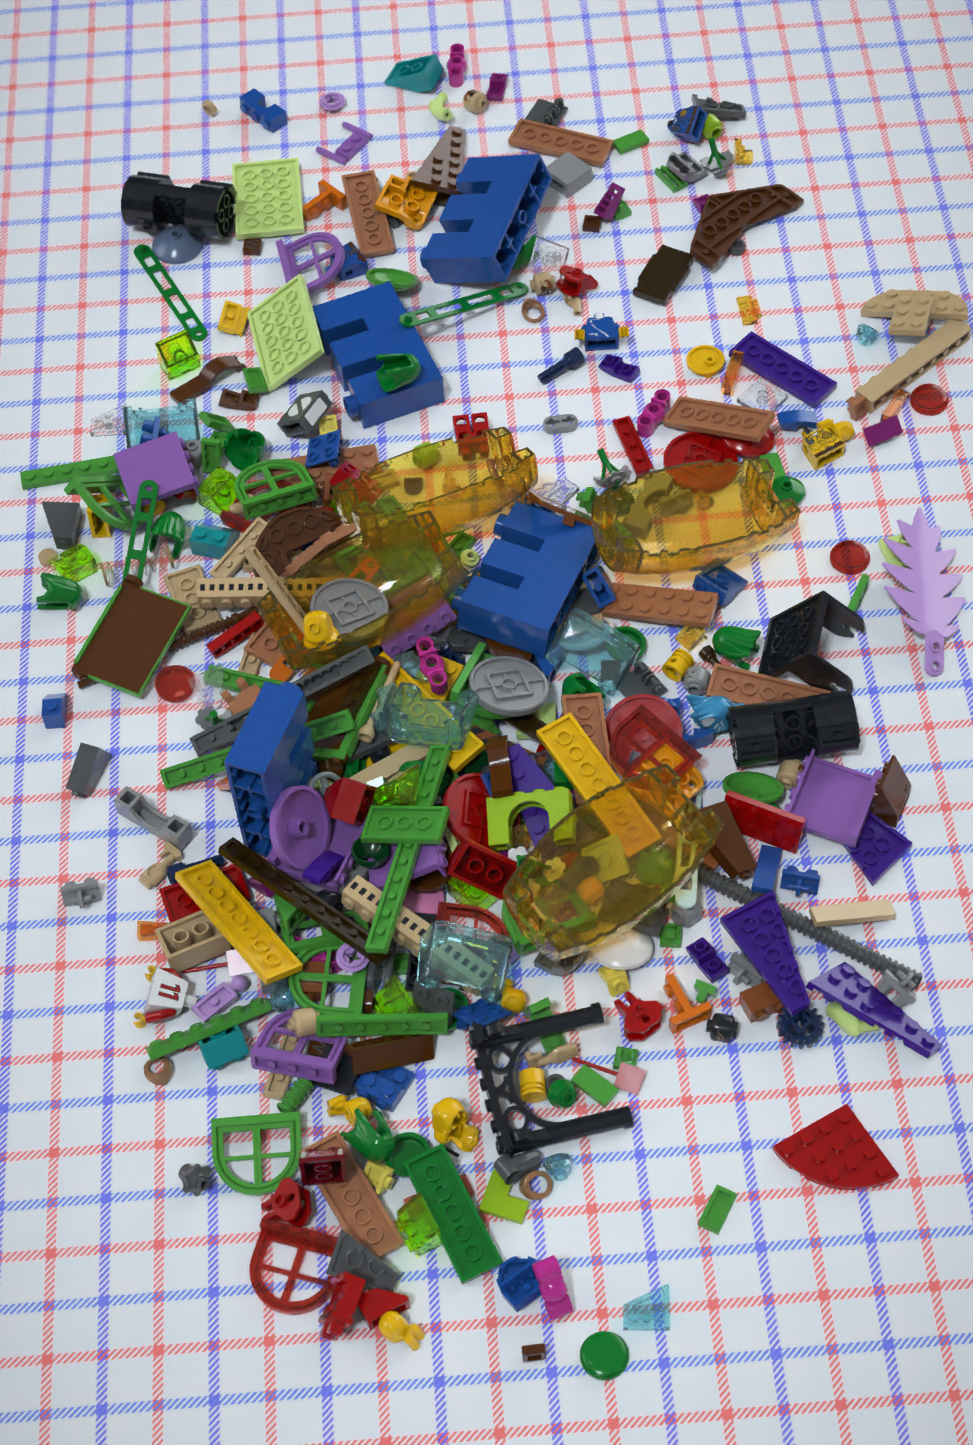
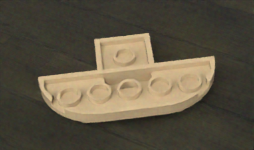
M890 289L866 301L861 309V317L892 318L888 329L889 335L925 336L930 319L968 320V307L962 298L947 290Z

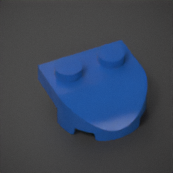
M518 1256L511 1257L503 1262L498 1269L499 1274L496 1282L501 1295L516 1312H519L542 1295L538 1285L539 1282L532 1267V1264L536 1263L537 1260L528 1256V1259H519Z

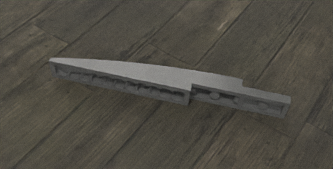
M366 644L292 683L304 692L306 703L374 664L375 660ZM252 706L190 737L189 739L197 756L201 757L234 739L236 740Z

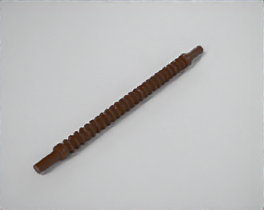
M253 607L239 614L236 612L231 614V617L226 616L225 620L221 618L220 622L217 620L215 624L211 623V626L206 625V628L201 627V630L191 631L189 635L186 633L185 637L181 635L180 639L175 638L167 652L171 653V650L176 651L177 647L181 649L182 645L186 647L187 643L192 644V641L197 642V639L202 640V637L207 638L208 634L212 636L213 632L216 634L218 630L222 631V628L227 629V626L232 627V624H237L254 611L258 613L256 607ZM85 678L78 681L77 685L81 689L96 681Z

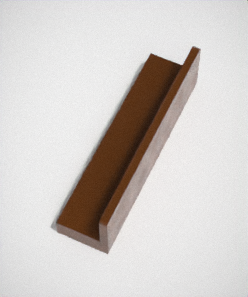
M433 1034L388 1035L344 1044V1052L352 1057V1071L354 1075L433 1060Z

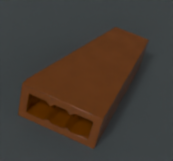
M726 800L689 812L684 819L685 824L732 880L738 878L745 880L751 877L752 872L757 866Z

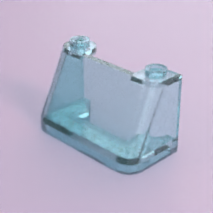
M187 399V404L184 406L182 403H178L179 406L143 410L142 407L138 408V410H132V406L123 407L127 449L139 445L142 432L150 434L141 431L144 419L154 421L155 416L161 417L159 430L165 428L169 433L176 431L178 438L182 437L184 443L192 439L201 441L200 419L198 417L199 408L196 399Z
M573 608L546 653L545 658L555 666L563 665L564 662L597 680L598 687L605 695L614 697L634 665L641 647L635 640L581 609Z
M401 682L385 706L388 737L396 743L430 747V745H449L451 750H461L467 742L476 712L478 691L464 690L458 696V702L422 698L421 690L417 685Z
M435 921L420 938L417 984L424 985L426 988H436L443 981L479 989L481 990V997L486 1002L498 1003L504 992L513 950V940L505 935L448 921Z

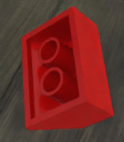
M468 838L456 846L447 861L448 875L501 900L504 899L520 873L516 861Z

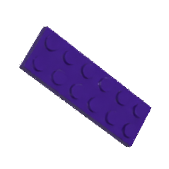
M752 331L729 351V357L813 408L837 387V382Z

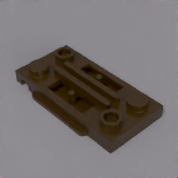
M662 244L658 252L652 255L639 275L637 287L633 289V295L665 306L689 270L694 257L690 253Z

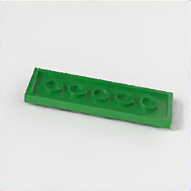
M439 1144L402 1162L461 1284L463 1285L500 1267L503 1261L444 1144Z

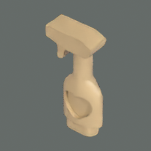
M168 841L164 843V850L160 853V857L168 856L162 862L149 866L138 879L147 889H150L152 886L155 887L166 876L167 866H170L175 860L177 862L183 860L180 850Z
M575 1042L556 1047L546 1056H543L541 1052L531 1054L529 1051L524 1052L528 1068H539L550 1063H562L579 1055Z

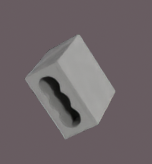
M566 152L546 166L552 177L549 186L566 198H570L592 182V167L570 152Z

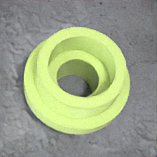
M466 549L461 553L460 560L465 567L470 568L478 564L479 554L473 549Z

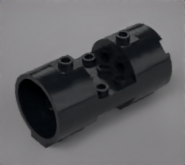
M138 171L137 175H130L124 184L121 196V214L127 226L142 228L146 231H162L170 223L172 225H185L189 236L195 238L224 239V237H229L234 227L236 214L234 213L233 204H236L237 192L233 184L201 180L200 183H195L191 188L174 186L169 175Z
M850 690L727 707L729 738L732 750L734 751L732 755L736 768L805 758L806 755L810 756L812 749H815V756L859 750V723Z

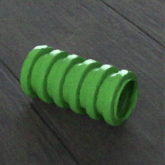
M297 1077L298 1081L293 1082L289 1092H286L285 1097L281 1098V1103L278 1102L276 1105L281 1113L298 1110L297 1106H301V1101H305V1096L310 1094L309 1090L314 1089L313 1083L310 1080Z

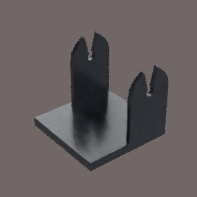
M823 590L770 618L758 673L778 677L789 671L810 686L829 690L831 693L839 692L838 688L831 684L835 683L837 686L850 690L852 693V679L817 655L822 627L838 636L854 638V633L842 623H847L850 627L864 633V620L857 613Z

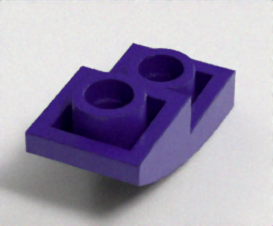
M607 354L598 365L599 369L605 373L632 383L640 373L639 366L624 363L622 357Z
M330 850L323 852L306 868L302 878L309 880L313 884H322L331 878L332 870L342 865L345 856Z
M704 937L686 947V951L711 983L729 974V967L716 955L715 949Z

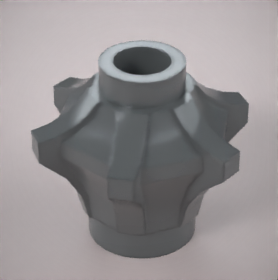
M190 1163L184 1164L178 1173L179 1178L183 1182V1192L185 1194L193 1192L195 1196H199L200 1192L205 1191L211 1183L209 1181V1173L212 1169L209 1166L200 1167L199 1163L195 1165Z

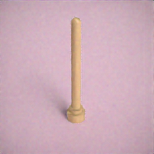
M399 661L393 663L367 724L359 729L357 737L363 742L370 743L375 736L374 726L400 669L401 664Z

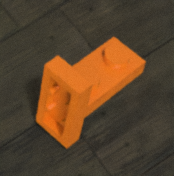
M322 179L318 182L319 195L302 206L304 220L310 222L332 205L341 211L347 208L346 195Z
M671 973L665 976L663 989L668 998L671 997L673 1000V1008L677 1014L669 1018V1029L672 1035L711 1018L712 1007L708 1001L692 1008L674 974Z

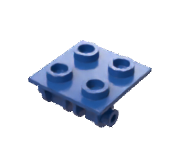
M341 429L309 439L305 468L328 462L332 468H336L339 465L342 444Z
M487 998L478 999L477 1002L468 1006H462L453 1012V1016L458 1018V1022H456L457 1029H462L463 1031L472 1026L473 1022L484 1027L512 1014L511 1011Z

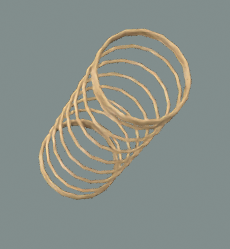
M166 545L167 558L173 568L175 566L169 545ZM101 563V564H100V567H101V570H102V574H103V577H104L105 584H106V586H109V585H110V576H109V583H108V580H107V577H106V573H105V570H104V567H103V563Z

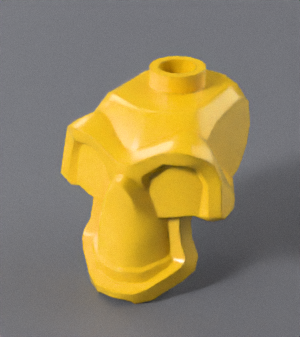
M322 610L311 611L305 615L303 619V646L307 650L334 651L339 641H341V635L333 626L331 616Z
M447 1097L433 1106L431 1114L434 1139L440 1144L443 1143L444 1146L452 1141L458 1149L471 1152L478 1145V1129L466 1124L470 1116L465 1111L463 1105L457 1099Z

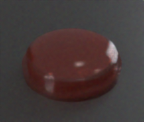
M931 383L919 385L910 395L911 407L919 414L926 416L941 414L946 410L949 402L945 390Z
M845 540L832 548L830 563L836 571L842 574L856 575L866 570L869 566L870 553L862 543L854 540Z
M181 665L168 666L162 669L155 678V690L159 697L172 703L185 701L194 693L196 688L195 675L189 668Z

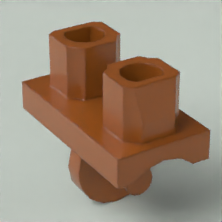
M326 473L324 486L319 482L315 485L318 500L322 498V507L338 508L339 495L330 494V492L339 493L341 485L337 484L335 487L331 485L329 481L332 474Z

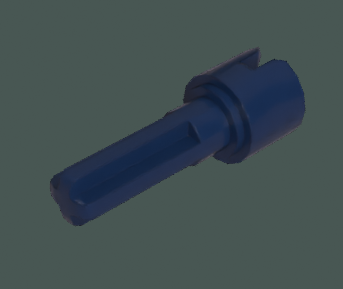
M574 347L563 354L562 360L537 376L540 383L545 384L566 369H575L584 363L585 357L578 347Z
M219 854L186 865L183 862L167 866L166 870H168L167 876L170 884L178 883L175 879V872L205 861L212 860L217 867L224 865L223 856Z

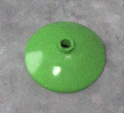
M374 268L366 272V279L373 286L390 281L395 292H404L413 288L418 283L416 275L404 270Z
M735 772L726 776L722 783L725 793L730 790L768 805L781 799L784 794V786L779 780L759 772Z

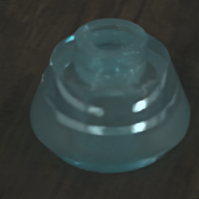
M861 323L857 326V341L864 346H867V344L871 345L880 337L879 332L867 324Z
M279 984L270 993V998L267 999L272 1010L277 1012H284L293 1009L295 1006L293 997L286 985Z
M566 1153L553 1154L545 1159L543 1167L555 1181H563L571 1174L573 1158Z

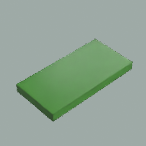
M370 805L360 839L362 843L441 844L450 809L448 806Z

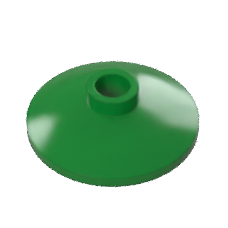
M780 476L769 483L767 493L774 503L780 506H793L803 500L805 487L797 478Z

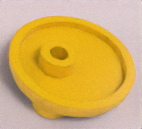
M711 345L696 346L688 352L686 357L687 368L705 378H711L714 374L718 373L725 361L722 351Z

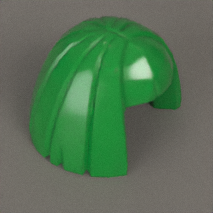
M245 428L231 430L225 437L226 440H224L225 455L229 459L228 461H231V464L239 470H244L260 462L267 448L266 439L262 433Z

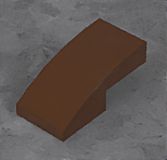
M223 388L218 406L234 410L255 411L259 395L255 393L249 394L248 391L243 389L241 393Z

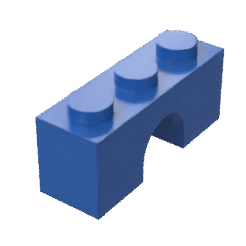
M253 88L239 97L241 111L249 115L271 133L288 124L286 111L276 103L266 107L265 95L257 89Z

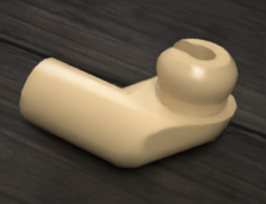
M565 294L563 300L568 306L573 308V314L575 316L582 315L581 299Z
M247 493L249 498L254 497L253 495ZM240 502L229 506L230 513L235 515L244 514Z

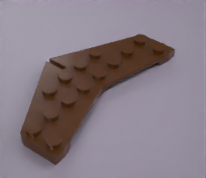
M782 184L712 194L706 199L690 245V254L712 270L718 266L745 227L797 209L803 205L804 199Z

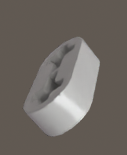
M573 414L549 416L543 421V429L547 434L573 432L578 427V419Z

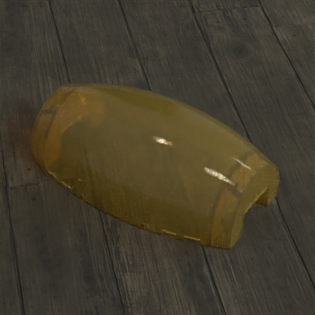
M504 426L482 430V435L470 437V433L464 434V439L453 442V439L449 438L399 454L375 464V470L367 473V470L359 472L360 477L353 481L351 477L333 486L332 491L342 523H346L347 526L355 523L358 528L349 536L352 543L358 549L410 547L459 534L496 516L518 501L537 484L538 467L536 455L528 447L515 451L513 435Z
M743 458L742 462H732V459H725L722 463H714V460H705L674 465L640 475L631 483L625 481L620 484V488L615 490L610 488L603 494L593 498L591 520L597 549L603 562L611 571L635 575L663 576L708 570L749 556L791 531L798 523L801 510L793 498L778 499L772 490L775 470L767 459Z
M430 510L406 516L407 520L401 522L389 521L388 526L380 529L375 526L334 545L300 566L299 569L301 571L293 577L288 575L284 578V585L306 614L310 612V602L315 591L323 584L335 579H361L375 585L383 592L388 601L389 612L354 629L350 633L337 636L336 641L330 643L322 641L319 642L318 647L308 649L307 646H303V632L271 590L256 603L292 671L327 665L366 644L369 650H372L389 642L432 613L467 578L461 560L453 547L449 546Z
M667 763L642 771L640 775L633 778L628 777L622 783L602 790L573 809L538 841V845L525 856L523 863L519 868H516L510 880L503 888V899L512 918L530 942L549 959L559 961L586 952L630 930L667 902L694 874L709 854L723 830L724 822L710 808L704 813L700 811L680 790L681 777Z

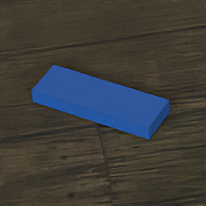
M761 845L751 891L766 894L773 890L782 848Z

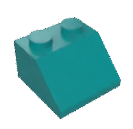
M205 523L196 525L189 539L191 552L194 555L220 560L236 542L240 532L236 529Z
M238 1025L197 1041V1045L209 1070H218L224 1067L225 1063L232 1060L234 1062L240 1061L245 1058V1055L249 1054L242 1031Z

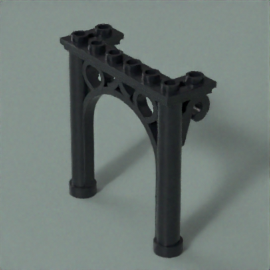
M599 1002L592 1003L589 1007L505 1027L503 1024L498 1023L482 1029L481 1024L472 1023V1030L469 1031L468 1039L471 1050L476 1052L477 1057L474 1058L476 1071H481L482 1078L479 1079L481 1091H486L488 1099L484 1100L487 1113L491 1112L493 1120L490 1121L492 1133H497L495 1145L498 1155L509 1154L512 1157V1154L530 1149L533 1150L619 1128L629 1129L634 1127L629 1106L561 1122L545 1121L536 1117L524 1107L514 1087L513 1068L522 1049L530 1042L540 1038L603 1024L604 1016ZM520 1041L513 1052L506 1046H503ZM503 1052L509 1058L508 1064L503 1068L496 1067L492 1059L494 1053ZM491 1071L498 1075L507 1072V1076L503 1075V1082L500 1086L495 1087ZM499 1097L505 1098L509 1101L510 1105L515 1104V1106L508 1107L504 1115L502 1114ZM518 1112L525 1117L524 1125L521 1128L514 1129L510 1126L508 1120L510 1113ZM529 1122H531L541 1127L542 1129L531 1131V1129L527 1128Z

